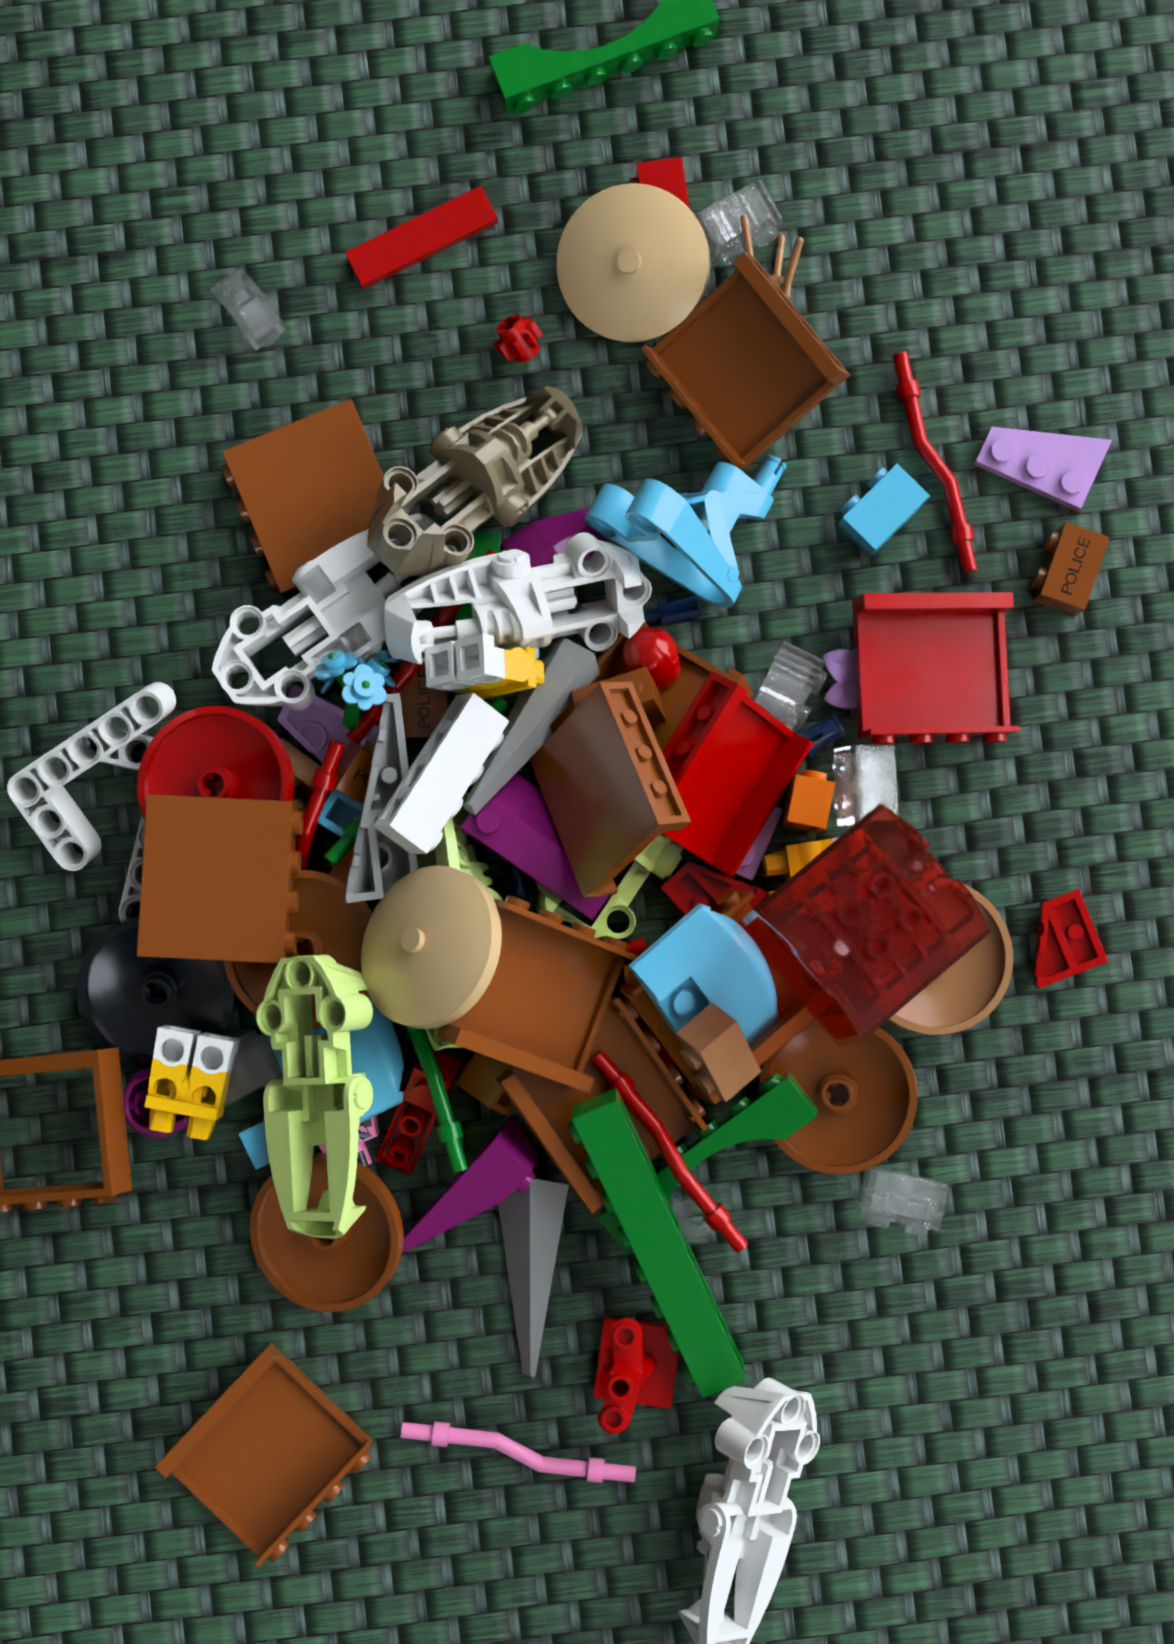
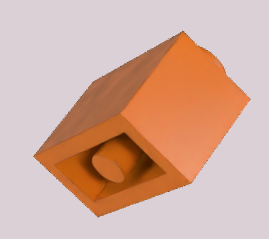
M804 770L803 773L796 774L787 787L780 826L816 834L826 830L836 782L827 781V774L818 771Z

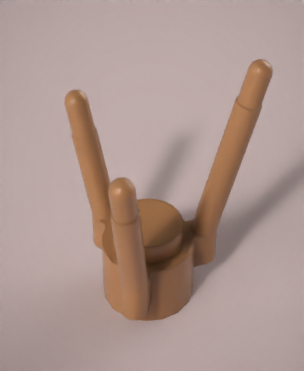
M742 215L740 221L744 251L754 257L747 215ZM780 234L775 252L773 273L769 276L786 297L790 298L791 284L804 240L802 237L796 239L785 277L781 276L785 235Z

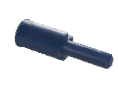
M696 595L657 604L658 610L644 613V619L647 624L661 621L662 626L701 617L700 604Z

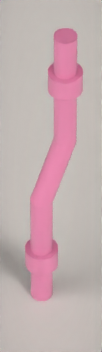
M434 1421V1425L402 1423L401 1438L431 1441L432 1446L448 1447L449 1443L494 1448L541 1473L586 1477L587 1482L603 1483V1479L635 1483L636 1466L605 1463V1459L589 1457V1461L546 1457L498 1432L450 1427V1423Z

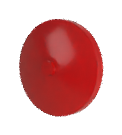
M226 706L199 707L184 712L170 720L149 743L141 760L137 779L138 803L144 821L147 794L292 801L294 793V776L290 757L277 734L259 718Z

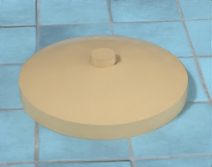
M620 184L593 195L571 216L565 226L558 246L557 277L566 304L577 319L590 330L615 341L628 343L647 342L667 335L699 305L705 293L710 274L708 241L695 214L673 194L647 184Z
M438 865L423 867L407 874L384 894V898L379 901L370 917L365 930L361 951V969L363 980L368 989L366 991L373 1004L384 1016L408 1027L433 1029L454 1022L478 1002L495 973L502 943L499 911L488 889L478 879L461 870Z

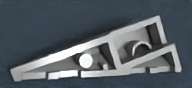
M567 638L543 647L537 660H541L544 663L545 681L541 685H536V688L520 691L507 717L509 723L503 731L504 739L495 751L489 753L483 765L484 771L481 777L474 783L464 803L465 810L476 815L552 736L550 725L573 702L571 691L589 685L600 674L595 653Z
M400 693L387 694L383 704L344 896L345 903L382 899L384 894L397 881L407 874L418 870L416 854L408 853L374 827L375 822L409 771Z
M537 1175L521 1194L515 1189L506 1200L498 1204L522 1373L531 1377L536 1375L569 1187L565 1180Z

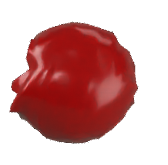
M641 627L630 639H627L622 647L621 662L625 672L647 666L659 691L667 688L679 677L681 668L678 648L673 637L664 629Z

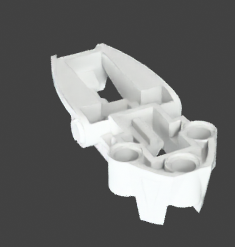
M424 514L410 515L423 531L436 523ZM369 529L344 540L314 560L300 566L292 578L300 593L282 606L272 605L261 612L252 605H243L232 613L230 627L220 642L211 670L219 680L221 687L228 693L235 704L283 707L286 705L289 709L295 711L306 709L313 703L315 698V688L310 680L316 676L317 671L315 668L321 664V659L325 655L341 650L344 654L354 652L356 658L361 657L364 660H369L371 657L376 658L380 654L382 644L386 641L384 627L386 599L401 589L400 583L409 576L388 573L378 582L373 583L366 572L380 562V560L367 547ZM390 539L395 545L399 546L402 544L397 539ZM446 545L451 551L457 552L454 546ZM413 608L414 615L416 616L423 608ZM314 614V616L282 638L294 655L297 656L326 635H329V637L301 655L303 660L291 669L285 666L270 678L264 680L250 657ZM250 619L259 620V628L255 633L250 635L242 634V627L246 621ZM241 672L248 673V683L241 689H233V677ZM295 681L303 682L304 690L300 696L296 698L286 697V689L291 683Z
M579 533L569 540L566 546V553L553 556L554 563L531 568L528 553L518 549H510L509 551L504 550L500 553L481 556L460 564L448 566L408 584L387 598L384 614L386 644L393 658L423 665V662H425L426 647L450 641L455 642V640L482 633L494 637V647L505 650L526 646L534 648L535 659H538L540 656L539 648L549 646L552 639L578 634L591 650L604 651L615 643L619 632L630 639L645 622L643 605L651 596L652 586L650 581L640 571L639 559L636 555L613 543L597 540L590 533ZM595 551L589 560L583 561L587 553ZM604 580L606 599L581 604V608L576 613L569 614L567 612V609L575 608V604H577L573 586ZM471 603L473 618L456 620L455 625L434 628L430 621L417 620L412 609ZM601 623L597 630L590 632L594 625Z
M769 1377L763 1379L759 1384H754L753 1389L739 1386L729 1387L714 1402L732 1415L731 1418H728L721 1424L715 1436L716 1449L728 1456L729 1461L725 1476L716 1473L705 1475L696 1509L699 1534L702 1536V1540H699L697 1543V1549L705 1555L702 1597L689 1609L679 1610V1615L695 1644L750 1643L780 1577L797 1519L796 1508L787 1497L791 1479L800 1478L803 1465L809 1463L819 1449L820 1436L817 1433L816 1412L811 1394L793 1390ZM736 1569L733 1616L725 1612L724 1609Z

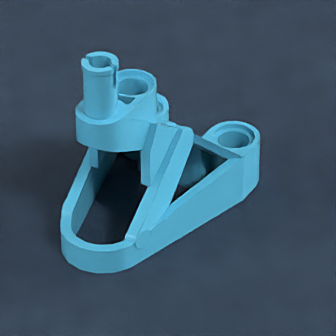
M765 455L759 470L752 480L739 468L726 462H718L702 491L697 493H677L660 481L645 479L634 497L617 485L605 483L586 514L585 521L604 538L617 546L627 549L636 555L640 561L698 598L719 607H733L742 590V585L738 579L739 571L729 533L738 518L765 519L774 502L771 494L787 466L784 462H781L780 466H778L781 459L773 455ZM661 532L675 545V548L660 536Z

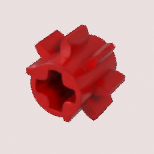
M514 314L502 320L496 327V332L500 338L493 341V344L501 357H505L508 362L514 359L516 363H523L538 353L540 346L536 340L542 337L543 333L536 322L530 320L529 316H525L522 319L519 314Z

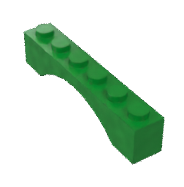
M661 0L658 7L641 25L626 36L607 45L589 50L563 52L541 49L524 43L489 56L490 73L506 114L513 111L521 113L532 109L537 102L545 99H561L569 95L572 89L580 86H596L615 73L621 71L623 73H631L636 71L643 63L653 59H669L677 54L680 49L688 46H704L717 36L719 16L712 0Z
M776 1072L758 1086L762 1092L751 1100H748L746 1096L740 1098L727 1109L730 1114L718 1124L714 1119L706 1123L708 1128L705 1131L699 1129L695 1133L698 1137L697 1140L687 1147L682 1142L676 1148L688 1170L691 1171L702 1160L726 1147L759 1139H787L817 1117L818 1109L790 1072H787L782 1077ZM664 1163L655 1172L668 1200H670L672 1193L679 1183L674 1178L667 1163ZM606 1207L602 1209L598 1219L625 1255L628 1256L633 1252V1249L626 1250L621 1242L617 1227L621 1226L616 1213L609 1215Z

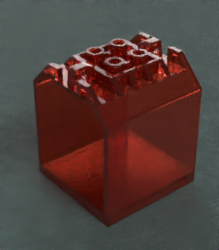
M881 803L738 922L757 944L767 963L838 1047L864 1041L991 933L969 890L959 879L954 881L928 851L927 848L930 845L917 829Z

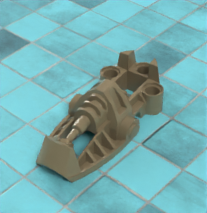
M550 386L543 387L529 397L501 405L482 414L460 429H457L455 426L444 429L433 439L429 450L437 460L417 476L409 468L403 466L390 468L385 473L376 496L377 506L373 512L368 530L367 547L394 575L400 576L428 575L448 566L467 561L474 546L473 533L479 526L491 517L503 528L514 526L547 493L568 464L583 434L582 420L569 397L559 389ZM531 414L537 418L533 422L526 421L518 426L519 423ZM546 427L558 442L530 460L529 456L532 452L531 442L538 437V431ZM449 483L450 485L430 501L435 507V514L439 517L442 515L446 519L466 502L469 505L441 527L434 523L423 531L408 514L412 512L417 501L421 498L423 501H426ZM390 539H397L400 542H402L404 546L395 545L390 541ZM446 545L454 546L459 552L451 551Z

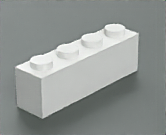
M475 693L456 695L375 822L374 827L410 854H427L429 851H432L443 837L441 830L448 819L455 816L461 809L464 802L462 797L469 785H473L481 777L484 771L483 763L489 753L495 751L504 739L503 731L508 725L509 720Z

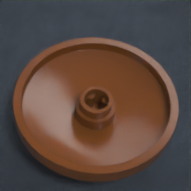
M301 870L300 875H294L293 891L299 892L298 914L291 917V931H296L297 933L295 956L330 955L337 964L362 974V944L365 930L373 913L372 907L368 901L345 903L344 896L347 882L322 872ZM224 961L226 974L234 992L241 1002L256 1015L259 1005L264 1000L267 986L278 963ZM366 990L359 991V993L364 994L366 997L369 996ZM311 994L313 1029L322 1026L320 1022H316L315 994Z
M826 1015L814 1018L769 1057L763 1065L759 1085L776 1072L781 1077L790 1072L818 1109L817 1117L787 1139H773L790 1158L812 1170L829 1174H851L872 1168L887 1159L898 1149L913 1124L918 1102V1088L912 1064L903 1048L889 1033L865 1019L848 1015Z
M326 1153L313 1154L307 1208L318 1207L323 1191L328 1189ZM357 1162L352 1200L356 1206H366V1209L348 1231L337 1239L312 1237L289 1230L279 1205L272 1175L265 1181L256 1195L250 1215V1239L253 1253L268 1281L282 1295L300 1306L322 1312H340L356 1308L380 1292L397 1270L404 1243L400 1211L391 1192L381 1179L359 1162Z

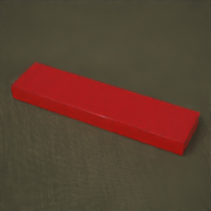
M479 186L346 251L345 254L364 290L498 224V217L482 186Z

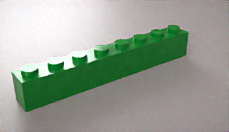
M617 1087L572 1106V1121L568 1122L571 1135L577 1145L583 1143L589 1155L584 1158L587 1169L592 1179L596 1180L599 1178L605 1191L601 1192L603 1203L609 1215L616 1213L621 1226L617 1227L621 1242L626 1250L632 1248L637 1261H634V1267L637 1276L642 1284L649 1283L654 1294L650 1296L653 1310L658 1319L665 1317L670 1328L666 1330L669 1344L674 1353L681 1352L686 1362L682 1364V1369L689 1386L696 1385L702 1398H705L746 1381L743 1359Z

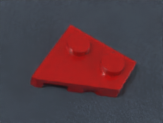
M1079 889L1039 903L1033 981L1035 989L1043 988L1108 962Z

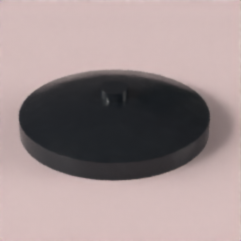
M139 915L114 924L93 943L81 964L77 990L81 1012L96 1038L106 1048L119 1047V1056L135 1064L151 1067L158 1027L172 1025L201 1031V1034L208 1032L223 1035L234 1015L237 995L228 980L224 961L137 956Z

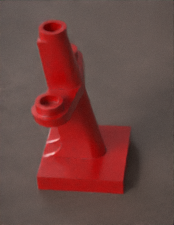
M604 1316L593 1397L605 1399L597 1415V1420L600 1428L606 1433L619 1434L623 1432L631 1422L636 1404L671 1409L679 1352L674 1353L666 1335V1330L670 1329L668 1325L638 1321L632 1318Z

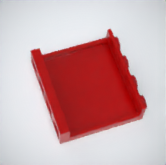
M1013 592L864 593L853 599L852 613L858 738L872 739V745L896 744L895 738H909V744L911 745L933 743V737H946L947 744L969 743L970 737L983 736V743H1000L1007 741V735L1020 732V726L1010 725L1005 611L1014 608Z
M711 671L662 751L691 823L683 830L662 832V834L706 863L733 877L814 742L793 732L746 695L748 690L739 683Z

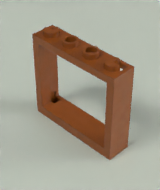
M119 1047L0 1060V1077L92 1067L103 1181L3 1189L0 1157V1212L13 1210V1204H23V1210L42 1209L48 1207L47 1201H57L59 1208L77 1206L82 1204L83 1198H93V1205L117 1202L118 1194L132 1191Z

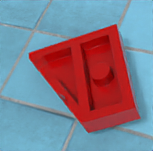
M690 861L660 887L684 915H687L699 903L711 907L710 911H713L717 907L716 901L728 891H752L755 897L749 903L753 908L768 895L765 890L716 873Z

